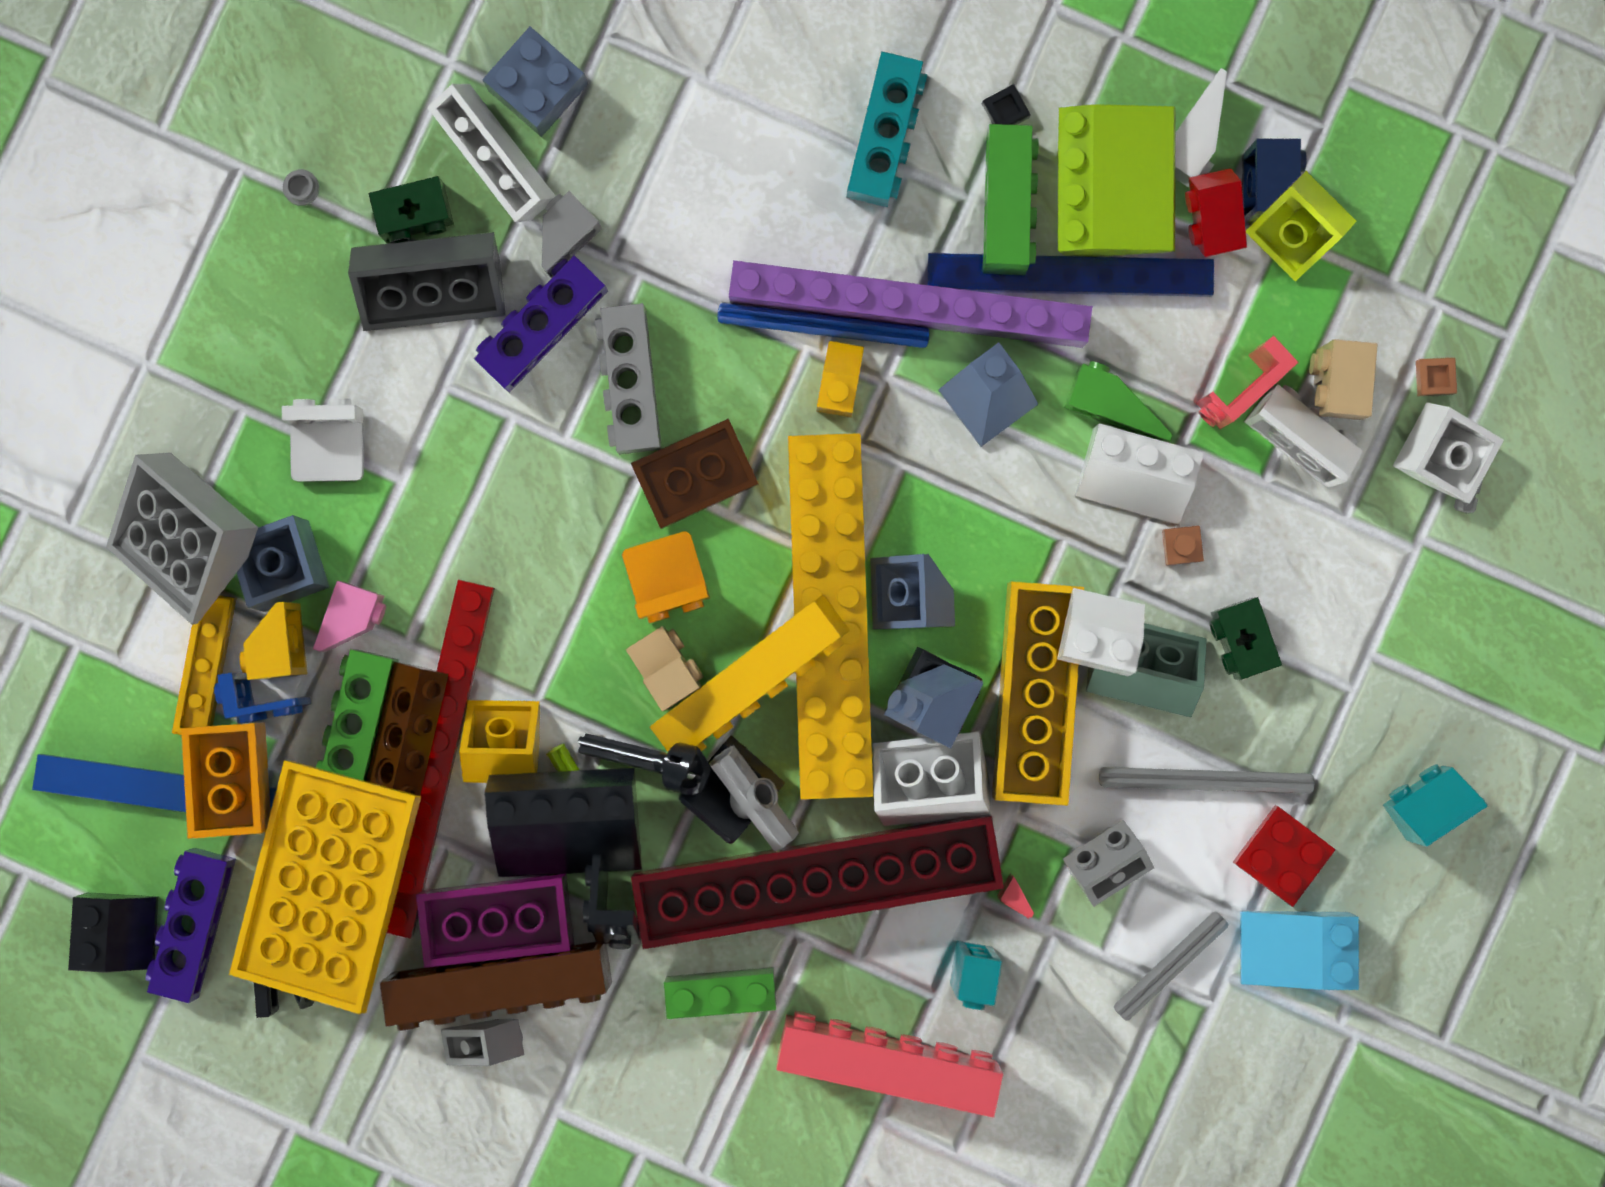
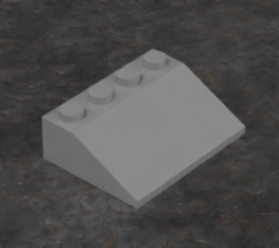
M172 453L140 454L134 457L106 548L193 625L198 624L248 559L258 527Z

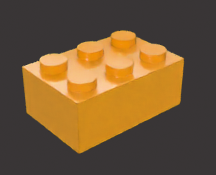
M265 722L181 728L188 839L265 833L271 813Z

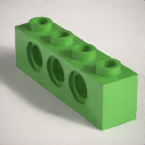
M350 649L349 655H344L339 670V675L343 676L341 689L335 691L331 702V711H335L332 726L327 725L322 739V746L326 747L323 761L319 760L316 768L366 781L394 662H399V659L358 649ZM362 678L366 679L371 686V692L365 699L360 698L355 692V685ZM353 713L357 714L362 720V728L357 734L350 732L347 728V719ZM342 749H347L353 754L354 761L349 769L343 768L339 764L338 755Z

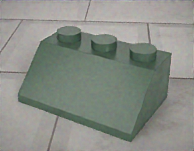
M1144 623V638L1136 673L1125 676L1088 667L1086 692L1191 718L1204 690L1207 638Z

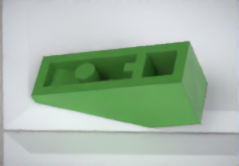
M1090 361L1089 365L1083 363L1078 368L1064 407L1065 409L1128 432L1164 442L1171 441L1173 434L1118 376L1109 373L1110 368L1108 366Z

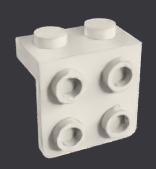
M295 399L293 400V406H282V421L290 424L291 477L297 482L359 481L363 478V409L356 405H351V399H329V405H315V400Z

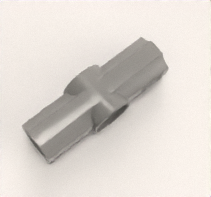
M734 745L715 756L709 764L731 793L730 804L734 813L742 819L750 818L774 851L782 849L793 841L799 832L778 805V792L774 783L767 778H758Z

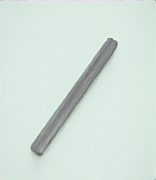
M1102 767L1099 772V783L1103 787L1312 793L1315 786L1314 776L1308 773Z

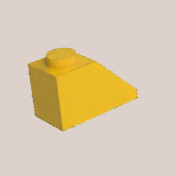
M829 341L818 397L817 412L852 418L864 347Z

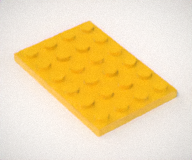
M284 760L229 975L357 1014L366 1013L421 796L294 761Z

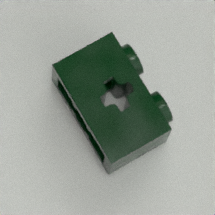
M439 176L368 193L378 235L385 242H407L411 240V235L425 232L427 236L437 235L445 232L447 226L454 225L445 185ZM411 206H415L418 209L413 219L407 216L410 213Z
M1258 597L1249 598L1211 612L1213 620L1209 621L1210 630L1216 641L1221 640L1225 654L1221 655V660L1228 675L1233 674L1234 679L1242 680L1282 666ZM1241 634L1249 635L1250 640L1245 642V646L1236 644V639L1240 638Z

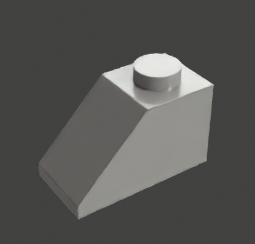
M570 191L564 196L561 194L555 196L545 208L547 212L543 215L542 268L550 278L553 276L551 275L552 270L560 261L565 258L569 261L602 230L599 221Z
M495 1019L441 1029L447 1065L491 1066L524 1055L523 1034L518 1019Z

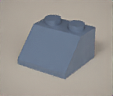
M944 664L900 682L897 690L889 697L888 708L884 715L951 749L984 682Z

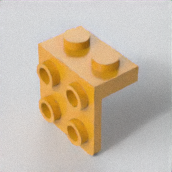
M679 532L627 548L623 551L622 557L637 603L635 608L639 619L647 618L649 624L669 618L668 611L682 607L683 613L703 608V600L710 599L694 543L688 532Z

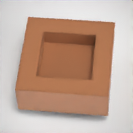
M1455 357L1419 359L1415 361L1417 397L1454 395L1457 393Z
M1200 526L1162 530L1166 565L1204 561Z

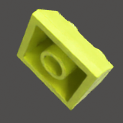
M1305 171L1246 230V233L1296 282L1357 221Z

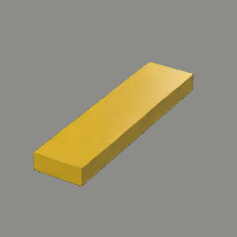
M219 595L198 624H193L191 627L173 723V734L181 735V728L213 726L217 706L214 685L218 683L217 675L223 674L237 598Z

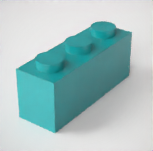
M962 941L956 942L950 985L957 1000L963 1001V1007L984 1010L985 1005L995 1006L1002 961L992 946Z

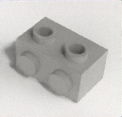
M1124 820L1115 826L1107 828L1102 834L1085 845L1076 848L1071 854L1063 858L1072 877L1093 907L1155 868L1145 848Z

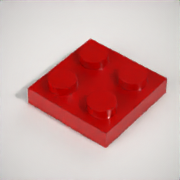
M1275 805L1232 863L1288 905L1294 907L1336 849L1279 806Z

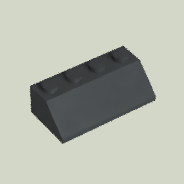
M494 232L351 248L348 274L363 331L505 316L501 265Z

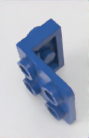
M242 672L217 675L218 683L214 685L215 698L218 705L223 706L225 719L237 718V724L268 719L267 712L273 711L274 717L304 713L302 706L311 704L310 697H300L255 705L251 682L247 680L246 673Z

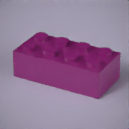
M567 874L428 889L416 894L424 968L570 951L574 946Z

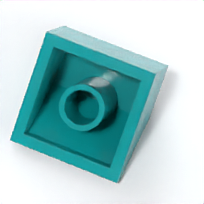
M1438 764L1419 774L1421 780L1409 787L1408 784H1405L1389 794L1391 799L1383 804L1406 841L1426 847L1488 807L1484 799L1453 767L1443 765L1439 767Z

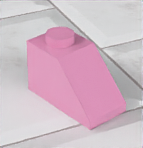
M337 581L313 649L319 652H328L373 630L374 625H379L384 617L386 604L382 602L385 596L346 582Z

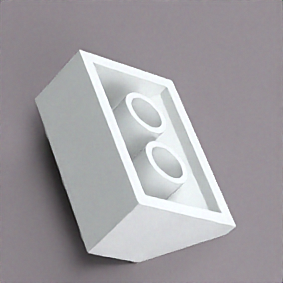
M1277 384L1270 388L1244 422L1327 488L1345 483L1351 476L1363 453L1356 446L1358 441L1344 430L1338 432L1328 424L1329 418L1319 416L1317 408L1312 407L1309 409L1299 401L1301 396L1287 385L1281 387Z
M1099 423L1093 428L1075 497L1179 525L1195 488L1204 452Z
M980 732L958 734L951 749L928 737L873 743L874 810L884 826L991 815L989 779Z

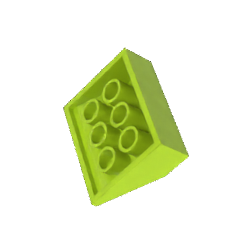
M1091 104L1059 107L1058 252L1070 259L1175 252L1176 108L1174 106Z

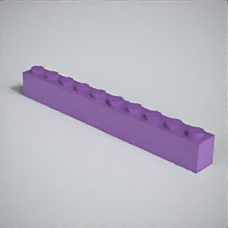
M733 260L729 300L733 304L1083 348L1088 343L1093 306L735 260Z

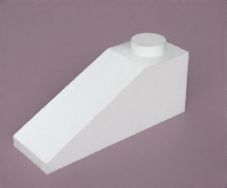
M1222 68L1176 131L1175 179L1188 188L1189 177L1207 174L1214 166L1209 160L1216 151L1227 71Z

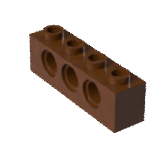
M394 662L366 778L367 782L420 796L449 674L421 666Z

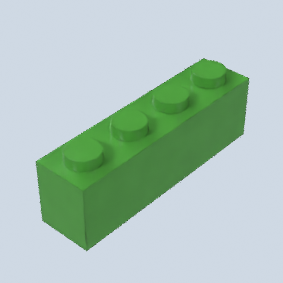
M989 124L986 136L983 274L1026 275L1029 264H1035L1036 242H1030V229H1036L1037 207H1031V195L1037 194L1038 173H1032V160H1037L1039 140L1038 138H1032L1033 126Z

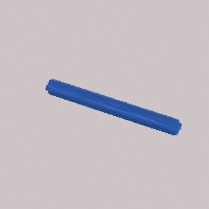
M721 303L717 314L718 322L723 324L919 348L927 347L930 334L929 329L925 327Z

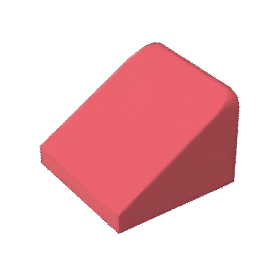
M1010 874L1004 883V889H1000L997 894L998 899L1028 919L1029 917L1032 918L1034 912L1017 880Z

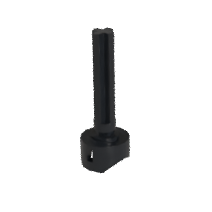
M585 733L584 737L580 736L578 740L580 744L578 752L580 754L662 774L665 788L673 792L685 795L702 793L711 774V767L701 750L694 745L679 742L674 744L668 753L587 733ZM688 774L696 775L695 780L687 778Z

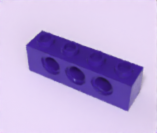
M575 255L569 261L566 258L560 261L551 272V275L554 277L544 287L541 284L537 285L526 297L528 303L519 312L513 310L502 321L501 326L503 329L494 338L491 335L485 338L476 348L478 354L473 359L509 393L608 292L605 284ZM560 289H571L573 291V298L568 304L559 305L555 302V295ZM537 314H545L548 317L546 327L539 331L532 330L530 328L532 317ZM513 339L521 340L523 348L520 354L513 357L507 356L505 353L506 344Z
M198 848L186 850L184 855L181 854L178 857L174 868V875L178 876L175 889H171L168 893L164 907L165 911H168L166 923L160 926L155 939V945L159 946L156 960L150 962L146 972V981H149L147 993L185 1003H191L199 998L236 858ZM194 879L199 880L204 885L205 893L202 898L196 897L191 891V884ZM184 915L193 918L195 922L193 933L184 930L182 926ZM175 950L184 954L186 958L184 968L174 964L172 955Z

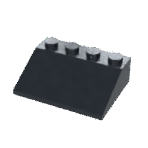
M635 768L489 775L484 797L487 827L498 877L585 873L586 865H592L593 854L602 856L608 872L642 870Z

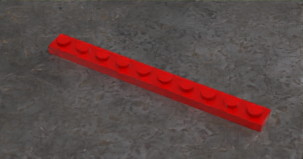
M462 580L457 581L437 671L449 675L420 794L421 799L387 934L409 939L414 936L418 919L416 894L425 889L467 703L495 590L493 587Z

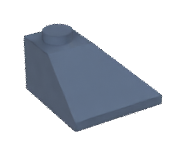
M999 342L971 362L938 390L980 447L1038 405L1021 371Z
M929 554L870 558L873 629L955 626L954 590Z

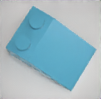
M1240 911V983L1316 990H1359V917L1350 912Z

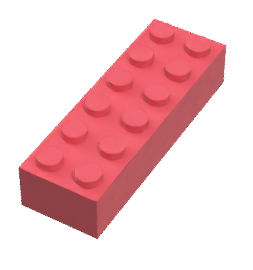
M795 1011L794 1016L786 1014L777 1055L776 1070L994 1118L1003 1072L997 1060L992 1059V1054L980 1050H971V1055L957 1052L956 1046L943 1042H936L935 1047L921 1044V1038L901 1034L900 1039L887 1037L885 1030L875 1027H865V1032L851 1029V1023L838 1019H830L829 1024L815 1021L816 1016L806 1012Z

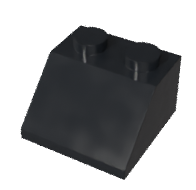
M87 892L73 897L68 970L88 972L147 970L150 962L155 960L159 896Z

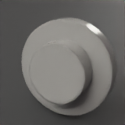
M294 170L284 179L283 193L291 203L305 206L317 198L319 182L307 170Z

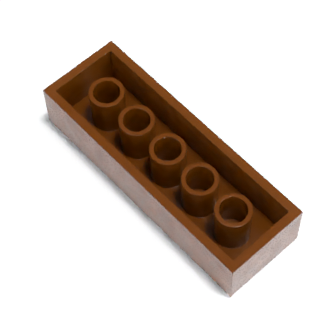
M595 941L575 944L570 951L396 971L379 983L386 1027L397 1025V1030L403 1031L418 1028L420 1022L433 1020L434 1025H444L455 1022V1017L470 1014L471 1020L491 1017L493 1011L506 1009L507 1014H517L528 1011V1006L540 1003L543 1004V1009L564 1006L565 1000L579 998V1003L601 1000V995L606 994L611 986L612 978L607 944H597Z

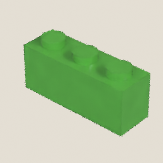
M774 967L666 976L664 981L667 1019L776 1010Z

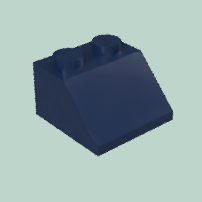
M1256 139L1242 155V195L1245 226H1250L1301 176V172L1305 171L1307 155L1305 150H1301V139Z

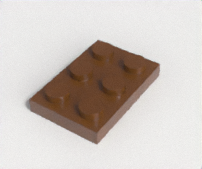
M729 418L631 463L660 529L759 485Z

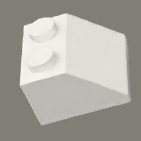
M1427 402L1396 458L1393 467L1423 484L1470 504L1504 439L1450 407Z
M1073 588L1057 660L1125 676L1136 673L1144 638L1145 604Z

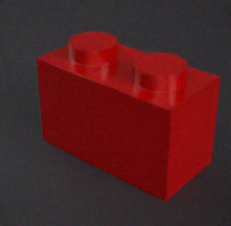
M1231 168L1189 177L1190 191L1185 192L1187 209L1189 213H1192L1193 224L1188 227L1192 246H1197L1205 257L1247 248L1240 178Z

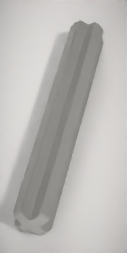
M1212 912L1114 1005L1115 1011L1124 1020H1130L1228 928L1227 921L1219 913Z

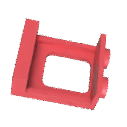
M1275 336L1260 344L1248 355L1264 373L1228 406L1225 405L1214 391L1196 403L1201 408L1198 411L1199 415L1211 427L1216 425L1219 429H1222L1233 423L1299 363Z

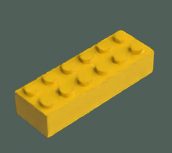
M1013 581L1007 583L992 798L994 800L1065 806L1069 804L1079 665L1057 660L1072 589L1084 590V587Z

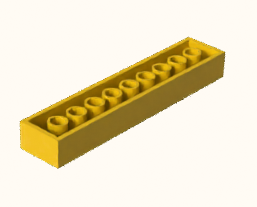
M861 433L788 436L794 616L824 595L850 630L841 637L845 643L828 657L824 652H821L813 658L817 664L800 678L796 675L800 799L873 797Z

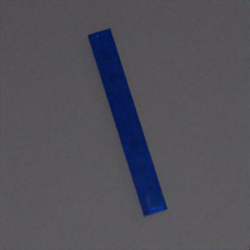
M928 253L927 285L977 292L1212 297L1214 295V259L1036 255L1035 264H1029L1026 275L983 274V254Z

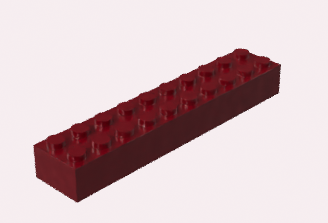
M991 815L949 819L783 847L777 851L771 849L635 872L631 876L643 949L1004 889Z

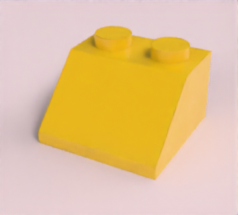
M276 602L243 643L244 651L240 652L239 660L241 671L246 673L247 680L308 674L300 603Z
M468 700L459 751L463 782L487 783L489 775L537 773L539 762L540 701Z

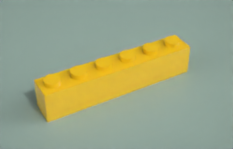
M823 595L649 727L667 752H669L674 744L679 742L697 746L702 752L707 748L703 742L712 734L716 740L734 727L730 722L739 714L745 719L761 707L757 700L765 694H768L772 699L789 686L785 679L793 673H796L800 678L817 664L813 658L821 652H824L828 657L845 643L841 637L850 630Z

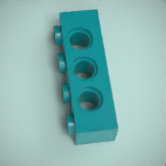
M881 51L846 198L887 208L890 198L897 199L902 178L896 177L898 164L906 165L911 144L904 142L907 129L914 130L919 112L918 108L913 107L915 95L923 96L928 74L921 73L923 61ZM894 89L901 90L906 95V100L902 103H893L888 99L887 94ZM883 124H892L896 127L898 134L892 138H885L879 133L878 129ZM875 158H883L888 162L889 169L883 173H877L871 169L870 162Z

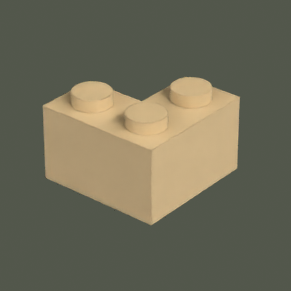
M1333 339L1318 348L1316 354H1312L1309 371L1310 375H1314V385H1318L1315 392V406L1320 407L1319 416L1364 420L1372 416L1378 343Z
M661 626L625 649L643 676L644 680L642 681L661 711L669 709L701 688L702 685L699 680L704 677L693 659L686 661L680 649L685 646L675 630L672 629L667 632L664 626Z

